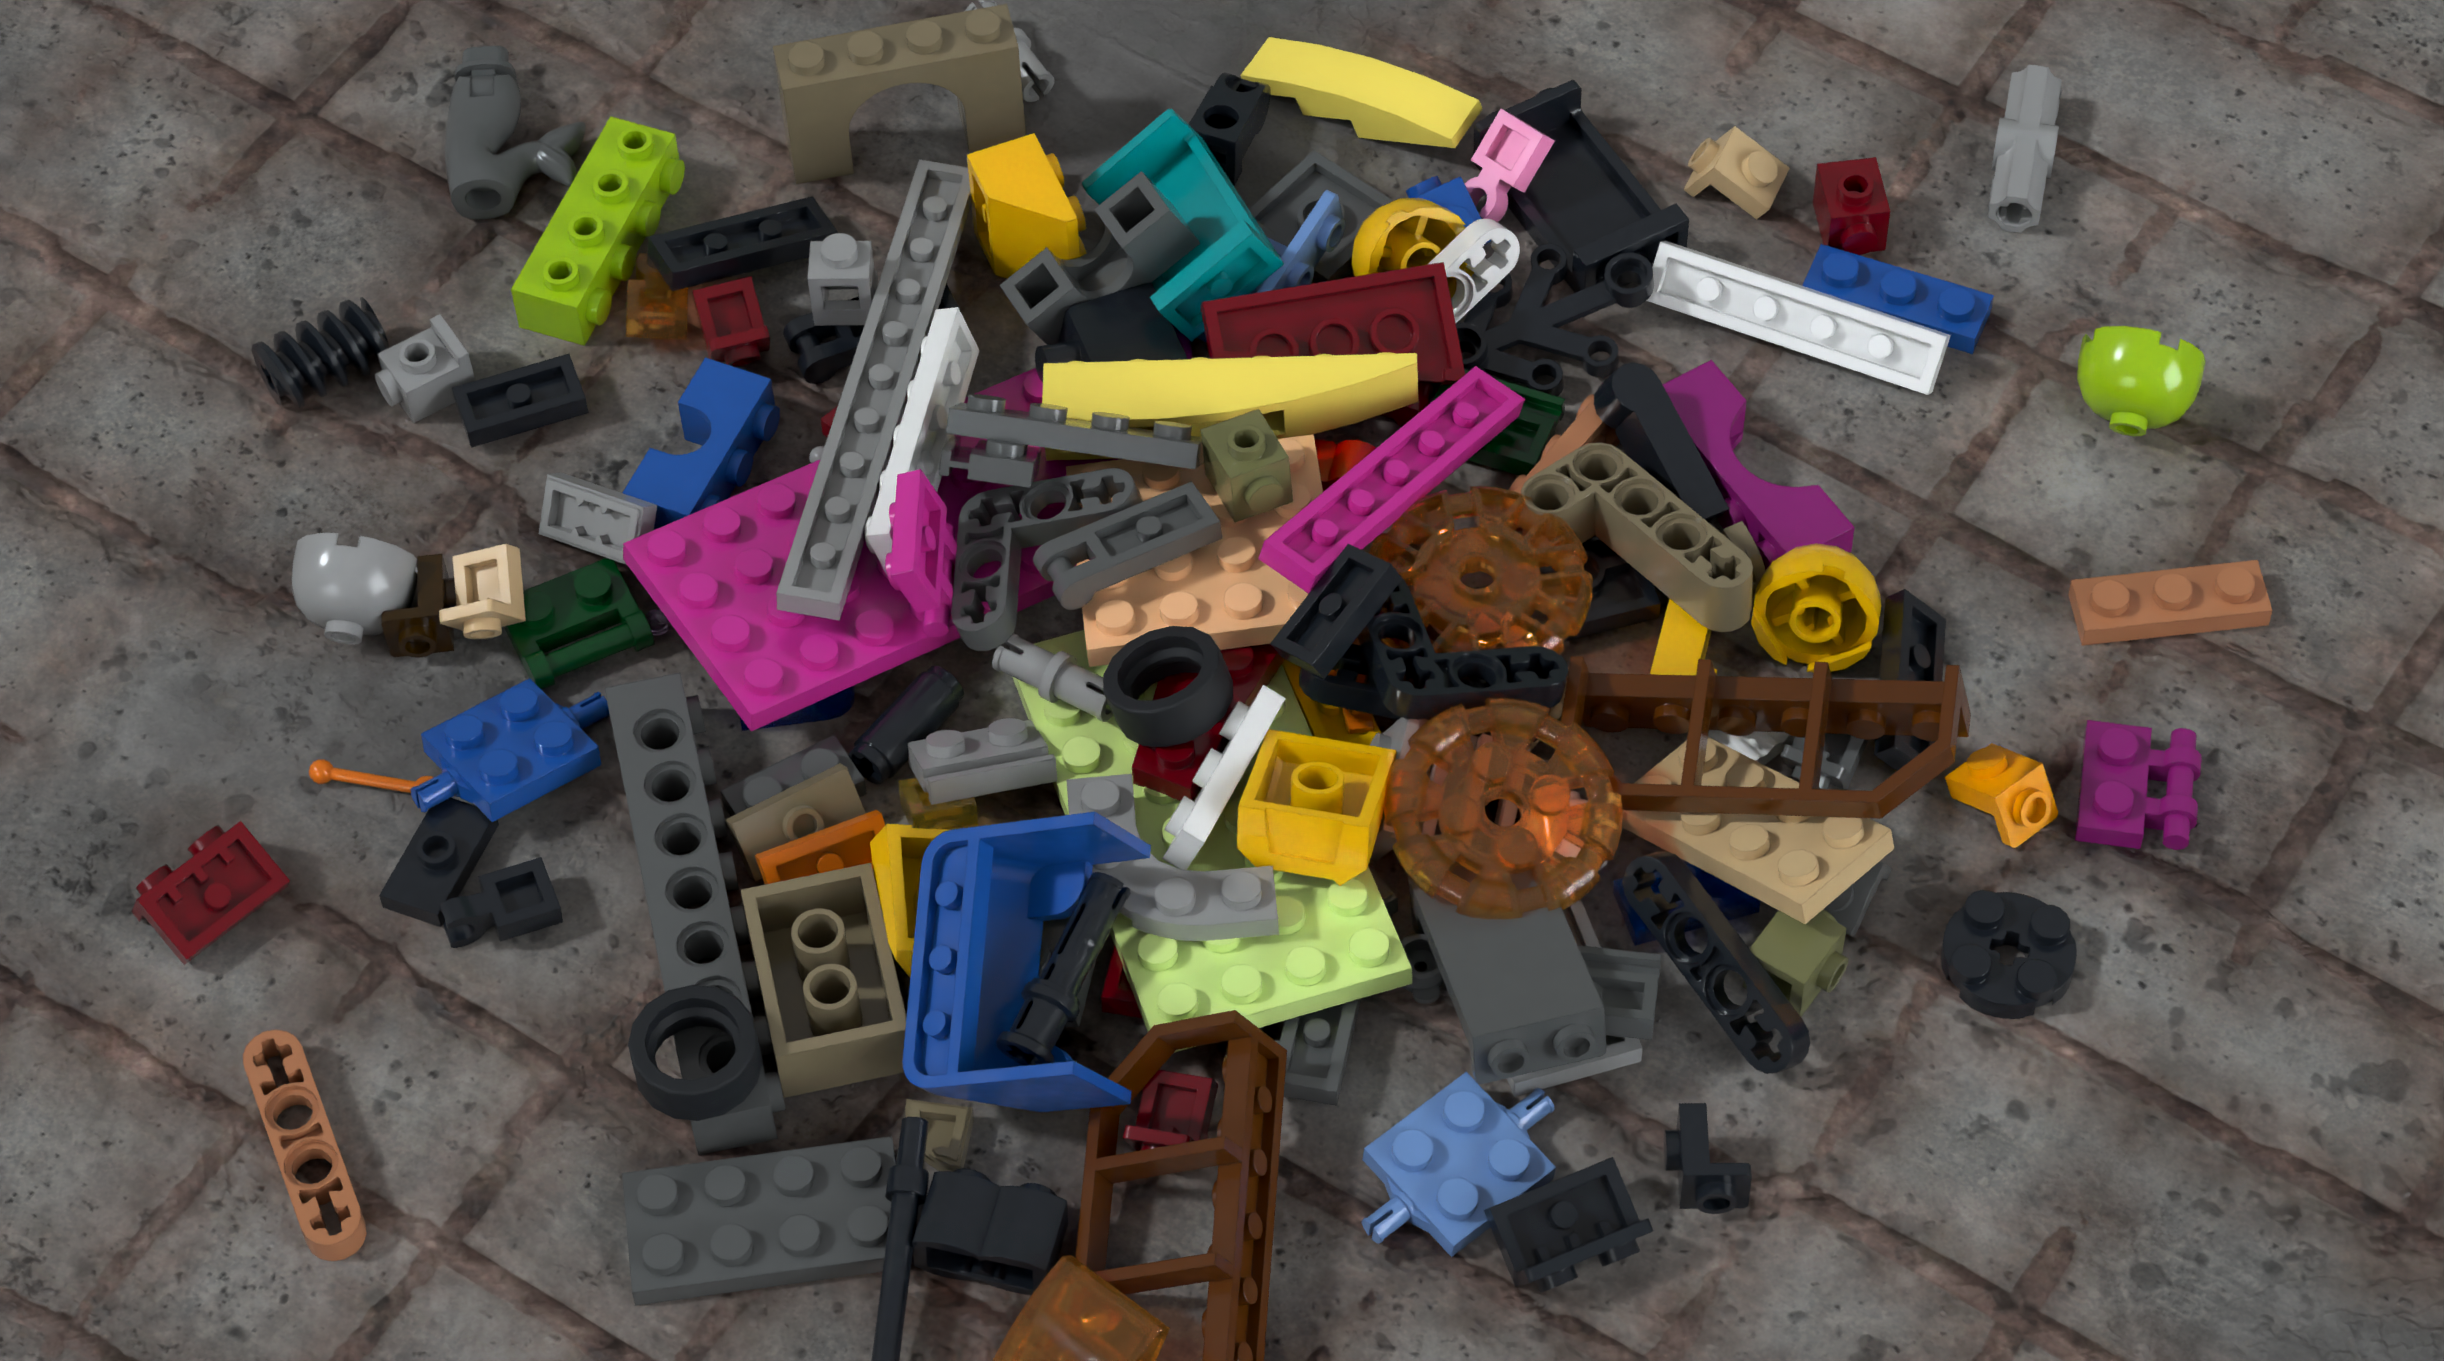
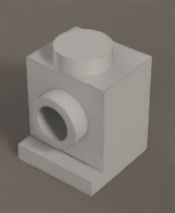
M844 233L829 235L823 241H810L807 279L814 326L865 325L878 284L871 241H855L852 236ZM858 289L859 300L828 301L829 290Z
M440 314L429 319L430 328L378 353L382 371L375 374L377 385L387 403L391 407L399 403L413 423L455 403L452 387L475 381L469 353Z

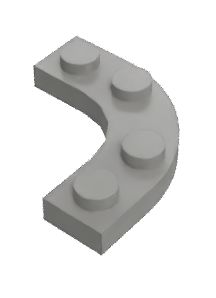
M1132 774L1067 779L1069 815L1097 812L1140 838L1136 827ZM1151 853L1150 858L1093 865L1092 873L1101 872L1113 876L1124 883L1123 887L1130 889L1131 894L1120 913L1132 919V926L1143 932L1184 941H1209L1279 935L1273 865L1217 871L1180 870L1157 860Z

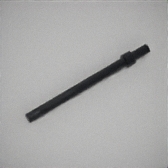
M905 1117L902 1119L897 1162L895 1166L890 1167L888 1170L885 1197L891 1202L871 1361L900 1360L913 1255L912 1241L916 1231L918 1207L925 1203L929 1182V1172L923 1169L929 1122L920 1117Z

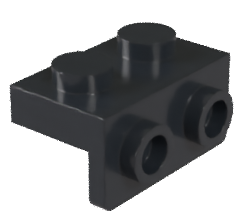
M1613 1157L1484 1210L1515 1287L1536 1281L1540 1293L1578 1278L1574 1264L1597 1255L1603 1267L1640 1252L1636 1238L1654 1231L1649 1218L1639 1220Z

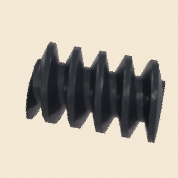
M363 297L360 298L361 308L351 300L340 302V320L329 310L318 313V330L306 320L297 323L295 327L296 340L285 331L274 334L275 352L262 341L252 345L251 350L257 368L266 387L278 405L281 406V397L287 396L299 408L305 406L303 387L309 385L320 397L326 396L327 391L324 377L329 374L341 386L348 385L346 366L350 364L362 375L367 376L370 374L368 356L374 353L378 357V353L388 349L389 344L381 323L369 303Z

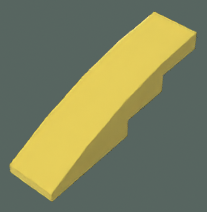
M1268 37L1240 75L1244 80L1268 84L1271 89V95L1296 98L1301 112L1305 116L1351 120L1358 138L1456 148L1483 109L1478 99L1431 78L1395 65L1319 44Z

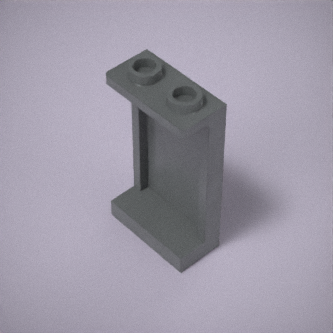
M1536 848L1408 877L1412 925L1415 933L1426 935L1469 1043L1472 1073L1476 1083L1485 1084L1600 1057L1606 1053L1604 1005Z

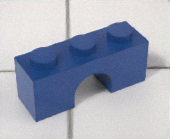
M706 357L704 358L678 401L684 439L702 445V447L694 452L683 455L668 454L649 448L622 492L657 505L654 530L728 499L736 486L741 487L745 484L752 469L753 456L762 441H769L773 437L780 419V409L778 406H775L770 378Z

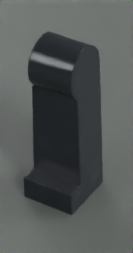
M1635 362L1624 364L1616 369L1598 387L1594 394V407L1597 415L1602 422L1616 430L1615 433L1628 457L1708 523L1712 524L1729 510V507L1660 379L1653 370Z

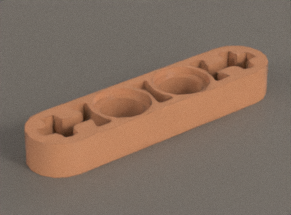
M270 1030L262 1032L253 1037L246 1045L243 1053V1065L308 1248L318 1258L328 1261L346 1259L355 1254L363 1245L367 1234L366 1224L302 1045L296 1036L287 1031ZM280 1055L289 1084H284L277 1088L267 1060L273 1056ZM303 1105L313 1110L311 1119L300 1128L289 1130L283 1129L276 1124L281 1112L290 1106ZM324 1159L332 1164L328 1176L318 1183L306 1184L295 1178L300 1166L309 1160ZM330 1201L333 1203L342 1228V1232L329 1236L326 1230V1225L319 1205Z

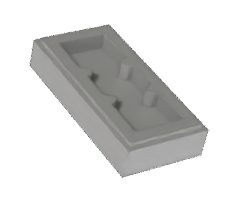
M562 472L547 474L538 534L626 564L623 560V543L654 530L657 505Z

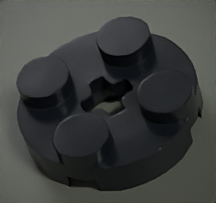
M1980 890L1968 896L1965 906L1955 912L1949 920L1944 932L1940 962L1946 980L1949 975L1952 983L1960 989L1959 998L1969 1007L1992 1017L2020 1019L2034 1015L2036 1007L2046 1005L2052 999L2053 1005L2064 996L2073 977L2077 949L2076 942L2070 931V919L2067 913L2060 907L2047 905L2041 900L2024 894L2013 892L1995 893L1990 890ZM2002 945L2016 947L2025 957H2016L2013 965H2006L2000 962V953L1993 949Z

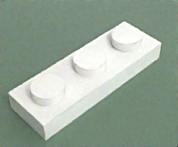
M1263 685L1250 706L1241 701L1237 702L1219 732L1221 736L1229 740L1224 751L1220 753L1211 748L1192 780L1193 783L1202 787L1198 797L1194 802L1184 796L1164 829L1175 837L1162 858L1163 860L1180 870H1187L1212 831L1285 701V697Z

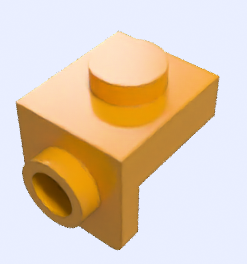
M1991 743L1987 747L1973 752L1966 762L1945 776L1951 798L1993 815L2003 844L2012 848L2018 847L2058 816V809L2043 763Z

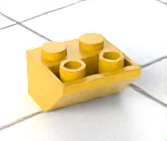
M1035 133L967 154L974 233L995 275L1008 279L1046 247L1056 257L1064 260L1075 259L1087 254L1084 244L1079 237V232L1086 230V222L1081 205L1075 195L1066 196L1063 190L1064 177L1058 159L1054 153L1045 155Z

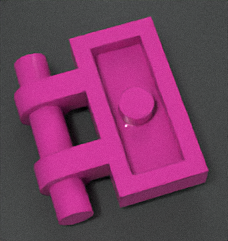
M918 469L897 475L896 499L889 507V518L893 529L892 552L886 555L885 567L891 586L895 590H901L916 613L919 612L924 617V633L930 637L940 638L948 634L949 619L952 618V574L955 573L957 542L955 541L954 526L946 523L947 506L923 471Z

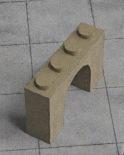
M1007 4L773 46L785 135L796 184L854 174L849 139V125L854 113L873 95L902 84H933L943 87L957 96L958 110L969 152L979 151L1026 136L1019 47Z

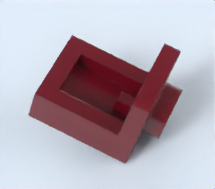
M751 276L692 291L709 359L718 362L725 361V364L737 368L759 361L761 359L760 352L770 350L768 327L764 325Z
M1159 1069L1144 1086L1136 1125L1125 1126L1123 1139L1136 1151L1207 1139L1218 1083L1213 1078Z

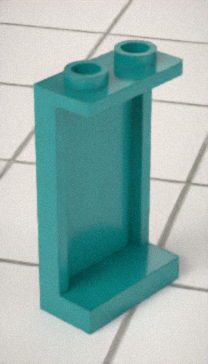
M1167 109L1082 182V186L1086 193L1100 205L1142 171L1173 204L1197 237L1200 244L1152 282L1156 292L1150 297L1157 310L1192 342L1205 331L1200 307L1202 302L1247 295L1283 266L1284 262L1203 138L1173 109Z

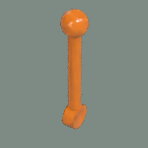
M318 759L309 767V776L317 784H326L331 780L405 793H411L410 789L434 778L432 776H423L416 781L352 771L335 768L325 759Z

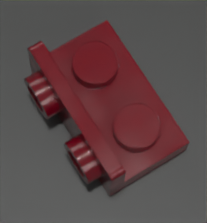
M241 821L226 832L219 825L213 827L188 848V851L193 855L192 858L174 871L167 864L161 866L136 887L141 896L136 899L131 912L139 922L146 918L183 965L187 964L288 887L290 883L288 877Z

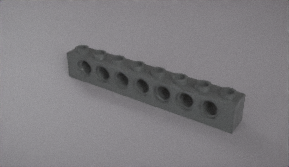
M680 672L606 687L605 693L664 991L689 985L718 987L738 997L752 1014L749 1001L761 999L762 995L754 959L741 962L738 946L750 944L743 905L729 907L727 892L739 890L732 852L718 854L715 839L727 837L728 834L720 798L707 801L704 786L717 784L710 748L707 746L696 749L694 740L695 734L706 732L699 696L685 697ZM661 747H669V748L662 749V750H656V749H659V748H661ZM681 798V799L678 800V801L666 802V801L671 800V799ZM683 851H693L686 855H676ZM695 904H705L697 909H686ZM706 958H716L715 961L707 964L697 963ZM766 1015L753 1017L761 1056L774 1054ZM695 1026L673 1034L682 1079L695 1080L711 1076L725 1067L735 1054L736 1047L733 1037L716 1027ZM762 1064L758 1083L744 1102L724 1115L701 1121L690 1120L698 1156L778 1139L773 1113L786 1110L778 1071L764 1073Z

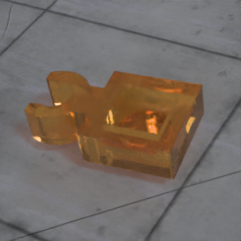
M639 253L636 258L635 280H628L626 337L655 340H687L688 287L671 291L659 271L647 264V253Z

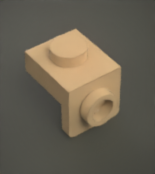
M1734 126L1716 141L1707 138L1696 149L1688 163L1693 172L1684 191L1695 197L1709 185H1712L1757 220L1770 210L1790 168Z
M502 544L452 556L456 606L439 610L440 624L462 630L464 637L468 639H488L501 635L503 626L526 621L520 548L509 544Z

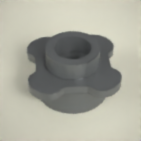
M1420 933L1409 934L1402 939L1401 943L1412 967V984L1403 986V988L1413 993V997L1418 1003L1429 1004L1439 998V988L1444 980L1426 935ZM1416 966H1425L1427 969L1424 972H1417L1414 968Z

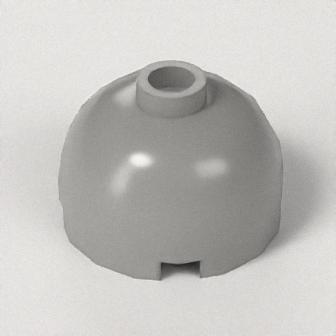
M325 532L302 537L297 540L292 567L291 590L296 606L309 621L325 629L324 636L327 639L342 644H359L362 642L363 636H374L383 633L381 614L384 611L411 607L417 587V558L413 554L396 545L364 536H359L357 547L337 545L339 533Z

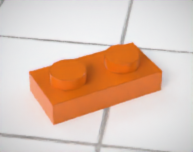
M874 810L756 854L755 858L764 884L867 863L872 865L870 841L885 826L882 813Z

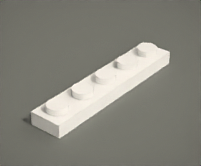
M1668 241L1660 242L1652 267L1654 289L1646 301L1926 395L1933 392L1951 335Z
M958 307L936 309L928 336H925L922 340L921 359L915 378L908 385V401L901 423L894 430V446L886 470H883L880 475L878 498L872 516H869L866 520L865 540L867 547L871 553L876 554L885 573L886 555L892 552L893 529L889 518V507L896 499L897 475L921 469L936 492L938 491L942 475H939L942 449L949 439L954 436V434L946 433L949 408L959 403H964L979 354V348Z

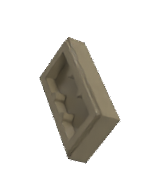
M839 763L725 819L749 877L758 881L762 879V875L755 858L756 854L866 814L847 767Z

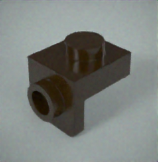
M442 554L417 556L418 607L387 610L381 614V626L390 654L393 657L409 656L420 658L429 656L432 653L454 651V628L440 624L439 610L456 606L454 578H449Z

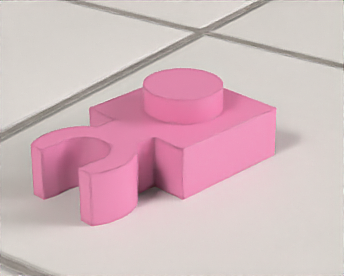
M1500 109L1471 158L1472 162L1482 167L1478 177H1474L1465 183L1475 207L1478 205L1480 198L1485 194L1487 195L1486 204L1481 209L1479 215L1484 219H1492L1496 222H1499L1507 211V193L1511 186L1525 193L1555 142L1550 137L1503 109Z

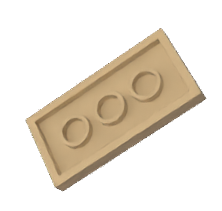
M1708 737L1702 786L1799 788V782ZM1687 740L1635 783L1681 785ZM1612 801L1609 803L1613 823L1670 853L1676 854L1688 863L1803 924L1808 923L1894 849L1891 829L1870 818L1619 810Z

